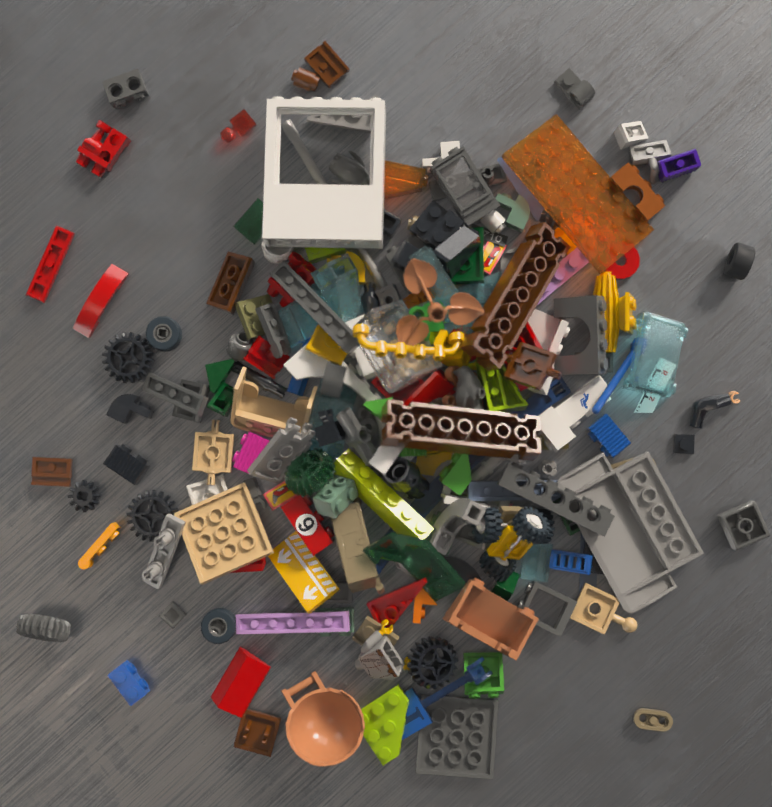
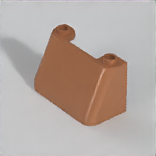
M475 577L473 580L469 579L445 613L443 620L517 661L539 618L534 616L535 612L525 606L523 609L518 608L483 587L485 583Z

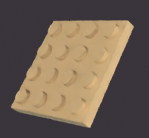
M245 482L174 513L175 517L186 522L182 536L199 582L202 585L274 553Z

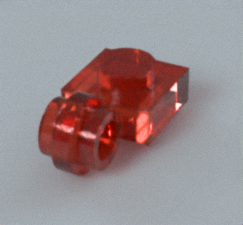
M243 109L229 120L233 127L231 129L229 127L223 129L220 133L221 139L229 143L235 139L236 131L242 137L253 129L256 123L246 110Z

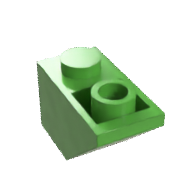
M454 453L451 457V464L441 470L439 480L460 496L472 481L468 454Z

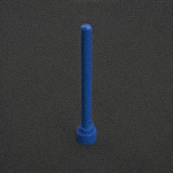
M636 337L630 344V353L592 408L594 414L600 412L636 356L644 353L648 347V344L643 339Z

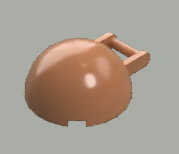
M316 671L312 672L310 677L288 690L285 688L281 691L291 708L286 722L287 739L291 748L300 758L309 764L326 767L337 765L354 754L362 741L365 724L361 708L352 696L342 689L340 691L333 688H325ZM316 683L319 689L305 694L296 703L293 702L291 696Z

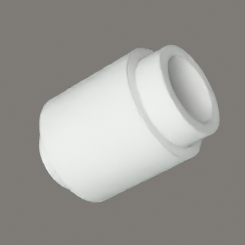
M497 210L491 211L480 220L493 234L495 232L499 234L506 227L504 224L506 219Z

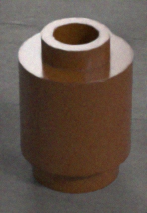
M299 67L298 70H294L291 80L294 81V86L309 92H315L320 77L316 76V73Z

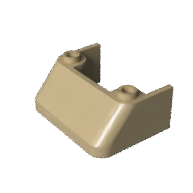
M243 367L234 388L231 424L238 429L273 438L279 429L285 430L287 420L291 417L297 419L295 425L301 427L298 431L301 433L302 426L305 423H310L318 387L314 386L310 398L306 396L298 397L295 404L258 395V386L253 382L245 381L247 367Z

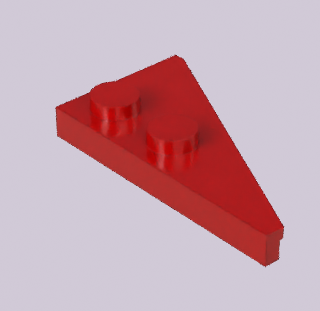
M426 577L368 601L366 605L373 619L380 624L383 620L388 619L389 623L385 626L386 628L394 625L428 582Z

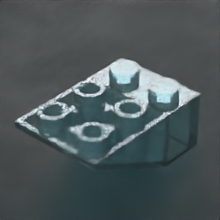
M348 253L326 263L311 273L330 308L344 322L363 313L358 270Z

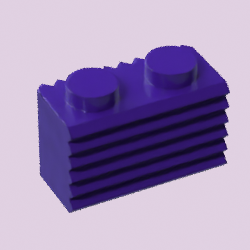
M693 149L659 160L657 162L659 167L658 177L660 182L663 183L675 177L695 172L701 166L697 150Z

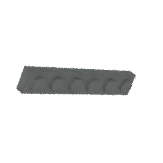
M282 261L270 272L275 281L348 356L360 346L358 339L353 337V330L285 261Z

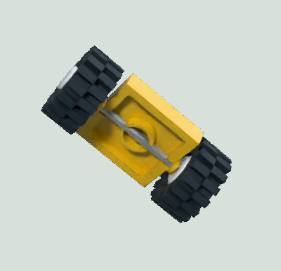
M527 506L522 508L512 519V526L507 525L503 529L502 535L499 536V541L492 543L480 556V567L485 569L483 572L485 574L488 573V577H494L495 581L499 579V582L506 581L517 568V565H515L517 563L516 560H520L533 544H539L549 533L550 524L546 522V517H542V513H538L537 509L533 510L532 507L527 508Z

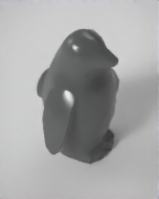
M349 151L354 159L340 153L335 155L329 165V170L340 181L331 179L334 184L369 185L370 174L366 170L362 159L356 153Z
M466 365L454 370L453 374L458 378L455 397L457 407L484 410L482 399L485 397V389L473 370Z

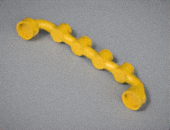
M357 324L353 326V337L358 339L359 344L363 348L375 351V356L384 357L387 355V352H394L396 358H405L407 356L406 353H412L416 360L425 359L426 355H433L434 361H443L445 356H453L458 353L460 345L464 340V333L452 332L449 334V344L453 345L452 348H444L441 345L425 347L424 344L412 346L406 345L403 342L387 344L385 341H377L373 343L365 339L369 336V327L367 325Z

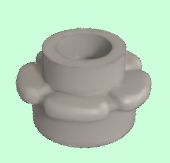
M543 460L541 465L538 466V472L541 473L543 478L553 477L557 473V465L554 461Z

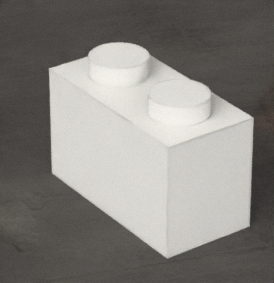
M552 406L539 415L540 432L537 435L543 436L546 440L544 444L550 451L554 450L556 453L576 437Z

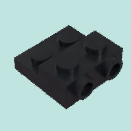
M433 200L410 227L409 231L431 249L435 250L462 228L464 221L451 210L447 211Z

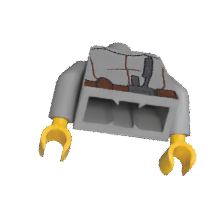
M388 619L382 621L379 631L376 630L366 639L361 647L358 659L355 660V667L357 670L365 669L372 679L381 678L392 681L404 674L405 670L409 671L411 669L407 667V663L411 662V660L406 657L403 662L388 637L382 636L393 631V625L389 628H384L389 623Z

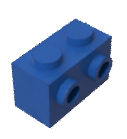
M128 660L107 675L130 706L150 691L147 682L139 676L136 667Z

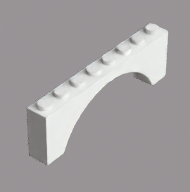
M307 343L284 364V367L296 380H301L305 378H323L326 364L334 363L306 350ZM343 361L341 366L347 368L344 385L355 391L365 402L382 399L376 392L373 394L368 389L370 385L364 378L360 380L357 377V370L351 364L347 366ZM374 416L376 423L378 425L380 447L381 430L386 424L382 423L380 419ZM407 456L403 458H406L411 461L415 456Z

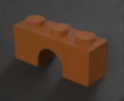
M629 162L608 180L619 195L629 189L635 190L639 194L640 201L632 210L644 224L665 207L663 198L653 192L651 184L646 179L643 180L639 175L637 167L630 165Z

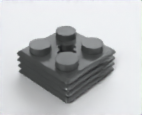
M748 501L717 515L732 550L737 551L770 536L756 501ZM741 522H747L745 530L740 528Z

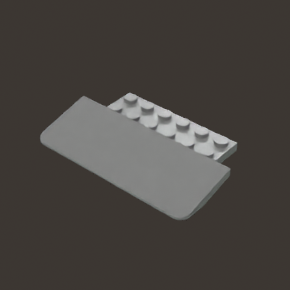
M648 451L615 469H612L604 452L558 479L557 488L562 490L568 488L576 492V497L582 499L585 496L594 501L592 505L598 508L600 505L611 509L610 514L615 515L605 537L579 524L577 526L626 612L634 613L677 588L669 572L704 554ZM576 501L571 502L569 505L571 512L578 509ZM590 510L587 513L588 520H593L596 517L594 510Z

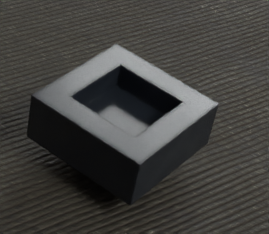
M674 434L673 453L694 454L695 435Z

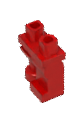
M99 120L96 124L98 130L91 138L83 140L82 145L77 149L80 153L76 163L87 168L92 160L95 162V165L91 172L101 178L107 170L111 172L125 147H128L131 140L126 135ZM104 134H109L104 143H101Z
M291 252L288 256V265L293 270L296 266L299 267L296 273L310 287L322 276V273L311 263L302 264L304 258L300 254ZM273 277L268 279L267 282L270 285L266 292L272 297H277L280 293L283 298L279 304L284 309H289L297 303Z

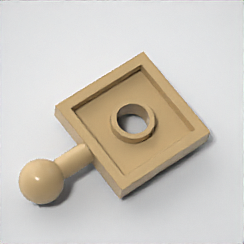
M584 583L570 619L604 635L611 621L622 625L623 630L628 633H632L637 629V621L634 618H623L614 614L620 603L617 597ZM593 603H598L600 606V610L596 614H592L589 609Z

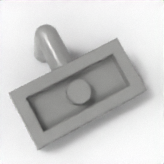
M667 140L629 146L632 164L649 163L651 168L649 182L655 184L659 172L657 161L671 157Z

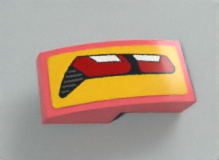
M490 241L486 243L484 247V274L491 275L507 245L503 247Z
M296 473L264 493L263 496L273 511L298 494L306 491L307 487L299 474Z

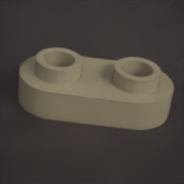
M640 708L633 714L635 725L641 729L664 732L668 731L673 725L671 715L663 710ZM641 715H645L644 721L639 720ZM664 717L665 721L659 723V718Z

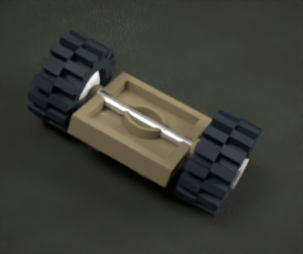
M500 506L499 510L495 507H485L487 509L479 525L471 524V528L474 529L472 530V534H475L474 539H477L476 541L479 543H496L499 541V536L502 535L503 529L507 525L512 526V519L524 507ZM537 509L538 513H542V517H546V522L550 524L549 533L539 544H548L552 540L551 537L554 536L552 531H555V527H553L555 521H552L554 517L550 515L551 512L548 509Z

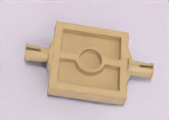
M212 420L211 431L205 433L195 432L192 471L207 473V485H215V474L232 473L234 434L219 432L220 420Z

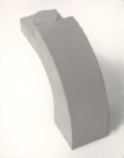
M468 498L455 500L444 509L433 525L436 529L427 546L447 555L460 529L467 524L478 526L487 508Z

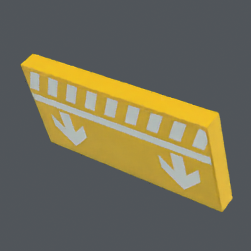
M297 531L273 548L274 553L268 556L309 614L340 590L316 555H312Z

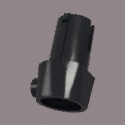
M401 456L395 459L384 474L385 479L396 491L406 493L408 499H419L425 496V494L418 490L419 485L427 491L429 490V482L420 474L419 467L414 462Z

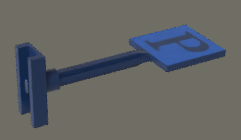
M483 657L466 667L467 672H465L464 676L424 700H420L414 688L405 692L409 699L402 740L433 722L426 707L468 682L472 683L474 681L478 685L493 674L492 671L486 673L480 664L484 661Z

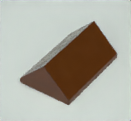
M228 251L206 304L234 315L236 310L234 304L240 301L255 265L254 260L251 257Z

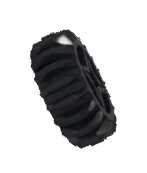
M122 332V339L119 335H115V342L109 339L111 347L104 346L108 353H102V356L107 357L102 363L109 364L105 367V371H111L110 377L116 375L115 380L119 382L122 379L125 384H127L128 379L131 383H135V377L138 381H141L142 377L140 374L147 376L146 368L152 370L148 363H154L155 361L149 358V356L154 355L153 351L148 352L152 346L150 344L145 345L147 339L141 340L140 334H137L134 338L133 332H130L128 337L125 332ZM132 343L125 351L118 350L121 345ZM137 346H139L142 351V361L139 360L136 356ZM121 354L130 355L136 362L125 359ZM114 355L120 358L119 370L115 365ZM131 365L140 366L134 372L125 373L126 369L128 370Z
M147 490L144 492L145 497L141 493L137 495L140 501L135 498L132 499L135 506L129 505L128 508L133 510V512L127 513L126 516H132V520H128L127 523L134 524L130 528L131 531L138 530L135 534L136 537L143 534L142 540H146L149 536V541L153 542L154 538L158 537L160 530L155 532L158 521L165 519V516L169 513L174 515V512L179 509H172V505L176 502H168L171 497L170 495L163 498V491H160L157 496V490H152L151 495ZM151 500L148 510L146 512H139L141 506L146 501ZM157 501L165 506L167 513L159 511ZM153 511H155V513H156L158 516H162V517L154 518L153 521H152V520H151L152 518H149V516H144V515H148V514H150V513H153ZM139 518L147 521L149 530L141 525Z
M428 636V640L421 638L422 644L415 642L417 648H411L410 650L413 654L407 656L411 660V662L407 663V667L411 668L408 673L412 676L411 678L414 682H417L419 686H424L426 689H430V687L437 689V686L444 687V681L450 683L449 676H455L452 671L458 669L454 665V663L458 662V659L455 657L457 652L453 650L452 644H448L446 639H441L439 636L435 638ZM436 648L442 650L444 657L439 656ZM421 668L427 669L428 677L422 674Z

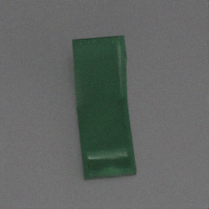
M391 532L362 550L375 565L378 564L380 559L399 562L416 581L426 577L428 582L423 589L435 602L464 588L466 583L429 540Z

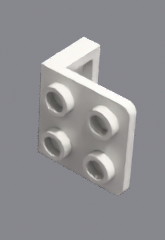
M534 309L528 320L542 348L559 356L563 347L560 344L562 338H566L570 327H568L569 322Z

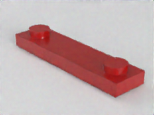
M56 225L28 288L27 296L43 303L46 302L75 233Z

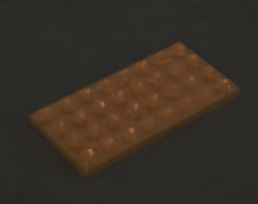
M557 114L501 156L599 274L604 272L654 230L648 221L643 220L645 218L634 208L635 206L626 195L619 191L620 188L614 181H611L610 176Z

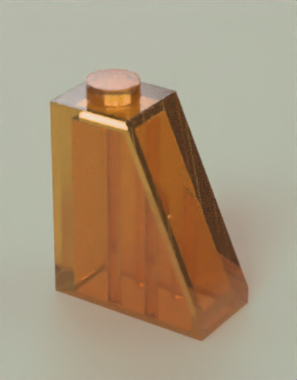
M385 160L384 200L422 192L423 186L427 187L429 178L428 175H425L426 169Z

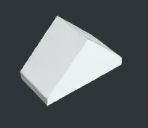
M641 121L620 124L614 131L621 150L648 139Z

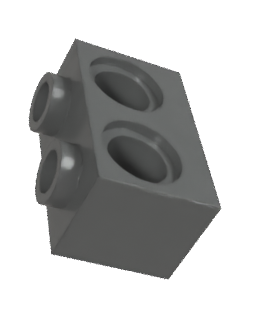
M138 69L102 81L109 103L113 108L125 107L127 103L141 101L145 99V96L149 95L142 74ZM133 84H139L138 89L131 90ZM116 90H121V94L119 96H113Z

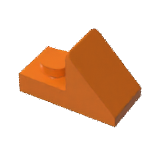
M424 587L414 598L413 623L421 624V619H425V607H422V604L437 605V602Z

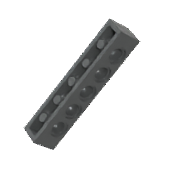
M512 462V464L506 463L497 482L498 485L605 537L615 515L610 514L611 509L600 505L598 508L592 505L593 500L585 496L580 499L575 496L576 492L565 488V490L557 488L558 483L550 479L545 482L540 479V474L532 470L527 473L522 470L523 466ZM520 475H524L526 478V483L523 486H518L516 483V479ZM542 484L543 492L536 495L534 493L535 485ZM558 492L561 495V500L558 503H553L551 497L554 493ZM576 501L578 509L571 512L569 505L571 502ZM590 510H594L596 513V517L593 520L587 519V513Z

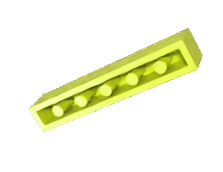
M349 448L331 466L330 470L335 475L355 481L359 494L358 497L413 549L434 529Z

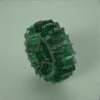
M315 448L313 451L308 449L306 453L302 452L300 456H296L295 460L290 461L291 465H288L286 467L287 471L284 472V480L289 490L297 496H311L312 493H318V490L324 489L326 484H330L329 480L334 478L333 474L336 472L334 461L330 454L323 449L318 450Z

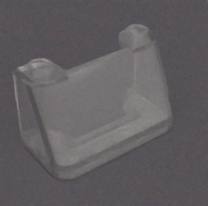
M399 300L371 309L355 325L365 324L369 327V336L365 338L368 342L385 341L387 344L398 343L396 336L397 322L403 316L409 315V310L404 301ZM361 345L359 346L383 387L389 393L401 390L443 366L440 361L433 360V355H426L425 359L416 360L412 353H406L407 356L405 358H396L394 352H387L386 356L377 357L375 356V351L367 350Z

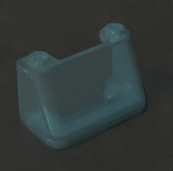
M643 311L637 316L636 323L640 327L636 328L637 336L631 365L627 371L630 374H628L627 379H624L622 388L669 398L676 391V383L674 381L683 338L687 337L688 327H685L686 325L683 322Z

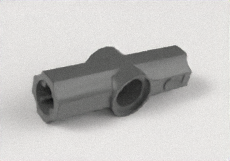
M350 407L346 408L336 415L337 420L346 433L345 441L348 446L355 447L365 465L370 466L369 461L376 453V449L370 441L371 432L367 427L360 425Z

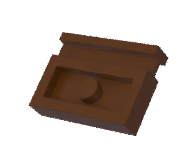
M326 41L304 58V61L328 88L332 87L343 75L350 71L349 67Z
M32 457L31 485L71 487L73 459Z

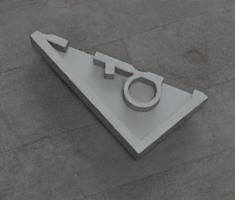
M371 115L307 116V122L371 133Z

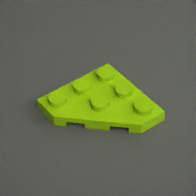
M399 684L361 708L365 724L363 736L383 766L399 756L401 751L409 699Z

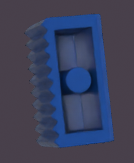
M607 413L603 414L586 428L589 431L587 433L588 437L594 443L597 441L600 444L601 448L599 449L601 452H604L606 457L614 458L631 444Z

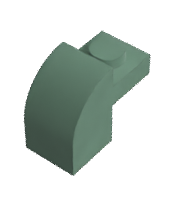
M498 193L496 200L500 203V207L510 211L505 225L522 233L530 215L528 202L521 195H518L516 201H514L510 195Z

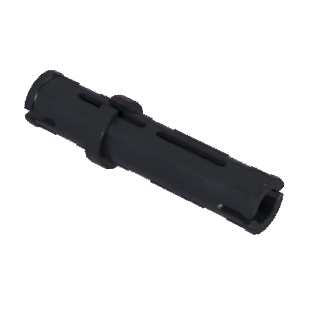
M237 361L232 372L240 375L242 368L247 366ZM247 367L245 377L247 380L262 387L265 392L269 391L281 399L285 396L288 388L274 382L273 378H267Z

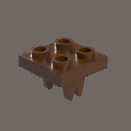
M247 708L240 720L233 747L271 757L281 718Z

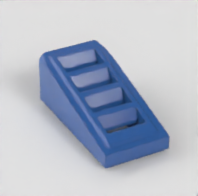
M552 549L549 568L590 575L593 555ZM559 554L561 555L560 565H558ZM566 556H569L568 566L566 567V566H565ZM574 557H577L576 568H573ZM582 558H585L584 570L580 569Z

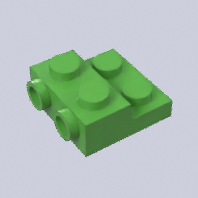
M463 653L464 675L467 672L466 667L481 657L484 658V661L480 664L485 672L492 671L493 673L478 685L474 681L466 683L464 685V695H469V698L472 699L480 698V695L488 694V698H499L500 694L504 693L502 653Z

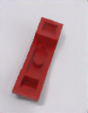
M113 264L110 265L84 303L73 326L74 330L90 339L99 324L98 320L117 289L119 290L129 273Z

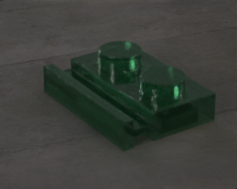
M259 198L233 226L253 245H256L262 238L263 202Z

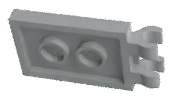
M290 417L287 420L285 430L279 429L248 468L249 475L277 484L282 483L312 445L311 438L316 434L315 431L310 430L313 425L305 423L300 433L298 431L301 427L295 425L297 419Z

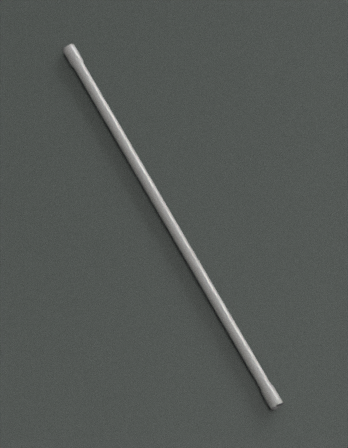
M287 120L283 122L281 127L293 143L316 184L328 185L299 137V133L292 121ZM355 248L378 288L381 289L388 286L367 249ZM389 296L386 301L388 304H391L393 299ZM401 307V311L394 314L398 321L403 316H406Z

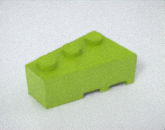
M475 360L478 378L485 389V397L483 398L485 410L512 413L526 409L528 404L521 396L516 384L504 377L507 370L504 364L501 369L486 371Z

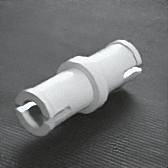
M490 457L486 462L483 461L481 466L471 474L472 481H482L488 474L494 473L493 470L506 459Z

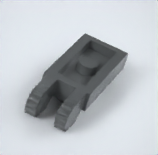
M274 303L256 308L255 310L271 345L270 350L274 357L281 358L284 354H290L291 347L287 339L288 336Z

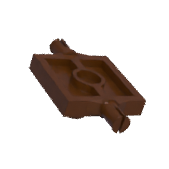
M520 342L512 355L506 354L508 357L505 362H508V368L504 377L507 380L540 391L549 376L557 380L562 376L561 371L552 369L557 358L554 352Z

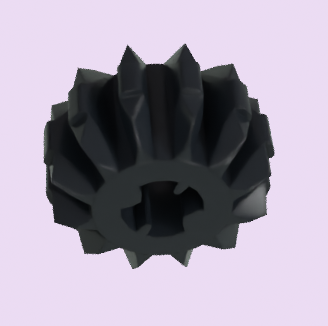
M82 480L81 483L75 482L76 488L70 487L69 490L73 494L68 495V498H73V501L70 502L71 506L77 504L75 507L76 511H79L81 508L83 512H87L88 508L94 510V504H100L96 497H102V494H96V491L100 488L99 486L93 488V481L87 483V480ZM82 492L88 493V496H86L88 499H82L81 496L84 495Z

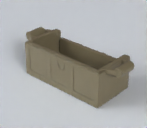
M357 497L353 501L354 503L350 504L335 519L331 518L346 582L352 593L375 587L378 594H383L385 589L377 573L363 519L362 501Z

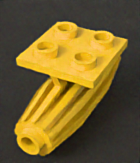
M606 271L600 272V275L596 276L593 295L604 296L606 301L605 320L607 321V329L605 331V339L608 343L606 353H615L619 330L627 332L629 335H633V330H636V318L633 316V311H636V299H634L630 292H625V295L619 298L616 277L611 275V272Z

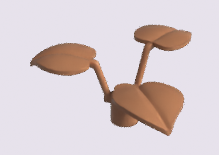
M415 258L411 259L404 271V282L407 289L412 293L416 294L422 290L424 291L430 303L427 309L429 316L417 319L414 315H406L400 318L396 325L397 340L406 345L414 346L422 342L429 332L428 325L422 321L441 322L448 313L449 319L454 324L466 325L483 315L484 310L476 298L464 292L452 295L450 306H446L445 309H443L441 304L434 303L427 288L432 287L437 280L435 268L428 262Z

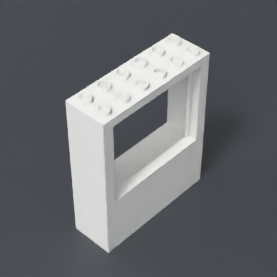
M279 96L267 99L262 239L267 247L383 249L386 139L385 100L380 98L362 100L357 97L350 98V100H342L339 97H332L331 100H323L321 97H312L311 99L292 97V99H284ZM281 114L371 115L369 185L279 184Z

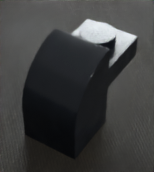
M123 394L112 402L106 415L123 424H127L133 411L151 419L154 412L149 410L151 406L141 401L137 404L140 396Z

